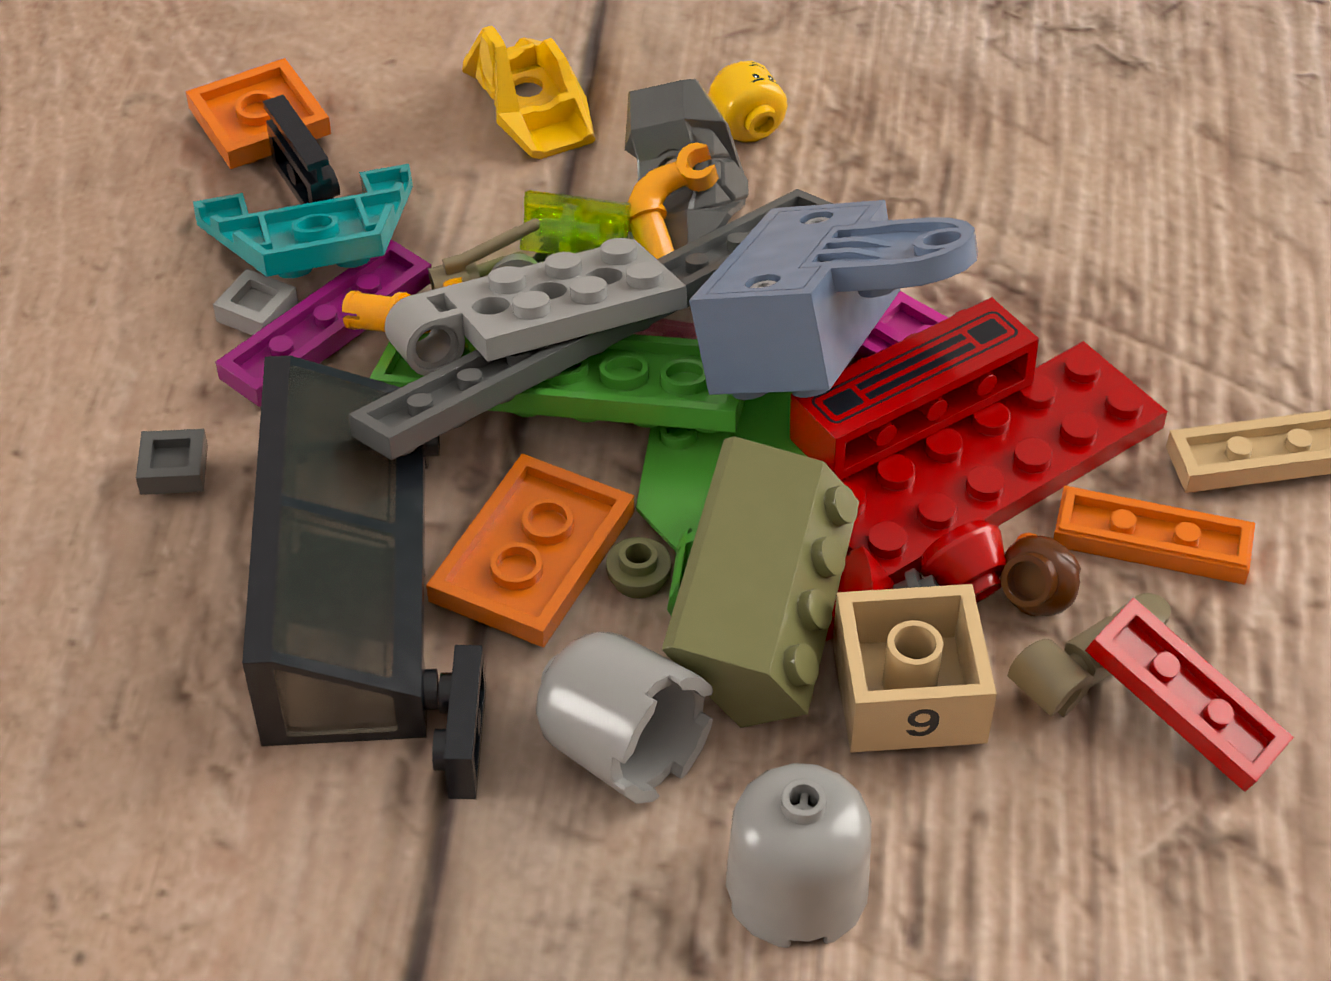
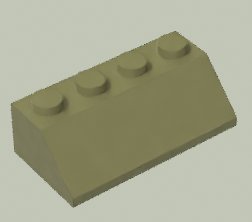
M733 436L723 441L661 650L673 662L694 672L708 682L713 689V693L709 697L740 728L808 714L815 682L819 675V666L828 629L832 621V612L841 575L845 568V557L854 522L858 514L859 501L854 496L852 490L843 484L824 461Z

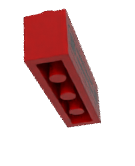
M991 297L968 309L960 310L953 316L925 330L910 334L902 341L869 357L857 360L852 365L846 367L831 389L823 394L807 398H800L791 394L790 440L807 457L824 461L836 476L843 480L1033 384L1039 338Z

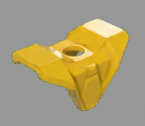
M491 25L482 28L463 60L462 72L477 79L482 88L494 100L496 123L527 154L536 159H543L592 144L596 139L586 95L567 58L552 38L539 41L523 37L517 41L515 46L506 48L502 37L495 27ZM523 83H534L539 85L542 91L535 96L522 97L516 94L515 87Z

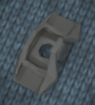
M696 79L679 80L628 93L625 151L637 158L638 181L649 171L665 165L672 159H677L678 153L682 148L691 143L707 144L711 156L710 160L698 163L692 169L703 170L715 164L719 177L714 186L706 191H692L684 186L672 192L664 201L663 205L667 211L664 222L674 250L726 225L730 218L745 206L746 198L749 195L748 179L744 175L729 125ZM629 232L630 239H633L632 233Z

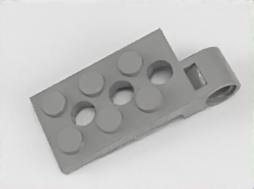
M615 238L607 240L601 244V247L579 253L559 252L548 256L544 262L520 268L514 266L500 267L492 270L485 277L407 296L399 300L390 309L385 321V333L390 343L416 373L425 376L461 358L465 348L464 335L487 361H492L687 308V288L683 282L635 239ZM428 330H431L427 337L418 341V339L423 333H425Z

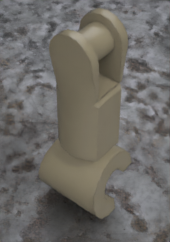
M1143 593L1134 597L1161 622L1166 624L1169 621L1171 608L1164 598L1152 593ZM1128 603L1114 612L1112 616L1106 617L1066 642L1064 650L1051 639H1042L1032 643L1015 658L1007 676L1047 714L1053 716L1058 712L1064 718L1082 700L1089 688L1111 675L1085 649Z

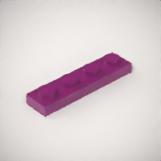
M391 239L383 256L372 257L364 265L348 268L215 361L219 379L260 407L265 357L291 355L320 364L365 331L363 329L352 330L345 327L343 317L347 315L357 316V314L342 312V304L346 294L355 290L367 294L391 297L397 292H407L410 295H414L430 284L428 269L432 268L431 264ZM292 366L295 381L310 371Z

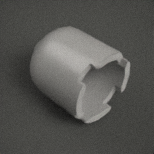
M595 632L585 634L572 641L548 662L542 673L541 685L537 693L536 714L542 734L552 746L634 803H648L655 801L659 797L655 789L656 786L660 785L670 773L682 779L701 753L713 722V718L703 713L704 699L706 696L712 695L713 689L699 675L623 635L613 632Z
M798 763L784 765L767 770L750 782L736 803L732 815L726 888L732 901L731 909L734 917L753 936L784 948L790 947L791 940L809 942L823 938V942L828 944L835 942L857 924L868 901L872 821L861 793L842 775L819 765Z

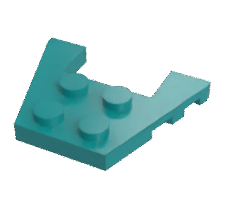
M408 163L359 172L362 194L256 213H248L243 193L193 201L197 226L266 277L278 275L282 278H298L309 274L312 268L334 264L343 268L358 267L366 264L372 257L385 254L413 188L410 166Z

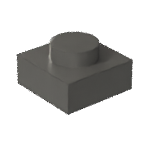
M204 429L141 431L136 481L140 495L204 492L208 451Z

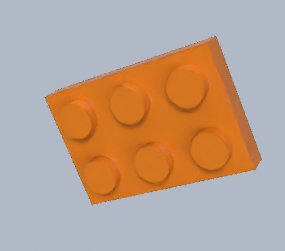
M522 453L426 584L428 602L544 648L634 514V495Z

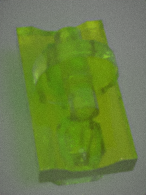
M532 190L525 191L524 223L535 218L541 222L540 229L524 236L520 240V250L548 254L559 252L579 253L601 247L603 242L610 239H628L631 203Z

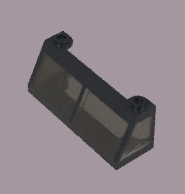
M291 355L267 356L264 361L242 660L261 746L427 738V710H439V676L437 668L425 669L424 662L425 469H428L429 457L440 456V435L418 446L413 452L390 460L351 436L348 414L401 387Z

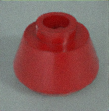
M975 520L946 533L933 542L922 554L921 574L923 577L933 574L939 586L973 584L976 602L991 596L1002 587L999 577L1006 565L1003 540L999 527L984 520Z

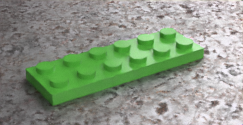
M429 333L422 334L418 341L427 337ZM632 334L609 346L604 352L586 358L565 369L557 377L546 379L516 395L511 401L499 404L488 411L511 412L522 417L537 415L574 418L580 422L600 420L634 423L644 428L667 426L696 429L703 433H717L720 431L736 433L745 400L736 399L733 397V394L709 395L697 339ZM465 335V348L461 357L477 350ZM389 341L370 379L403 387L423 377V375L416 373ZM370 388L371 400H377L389 394Z

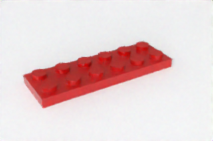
M1082 341L1036 367L1033 384L841 480L844 485L852 490L854 496L859 501L858 514L854 522L846 556L850 555V551L864 546L887 572L894 584H897L906 579L905 572L912 568H915L920 573L922 554L933 542L946 533L975 520H984L996 526L1003 524L1062 489L1064 485L1067 486L1163 429L1168 411L1087 343Z

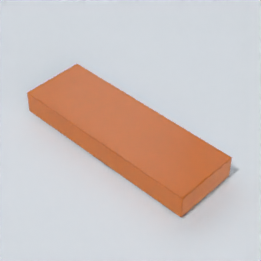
M1064 485L1053 539L1068 550L1245 585L1250 571L1256 523Z

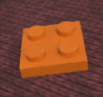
M286 58L185 91L190 111L230 169L254 163L271 155L266 121L271 118L264 109L263 101L284 94L315 140L331 134L329 116Z

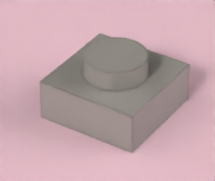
M246 269L218 298L213 307L217 322L254 335L297 305L298 298L296 287Z

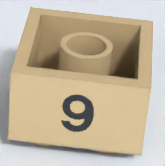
M973 584L837 592L832 644L850 753L988 743L997 693Z

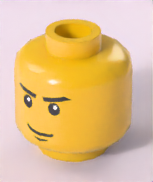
M740 61L724 67L710 85L708 96L728 123L733 139L740 142H755L772 134L784 120L788 108L786 94L764 65L754 61Z

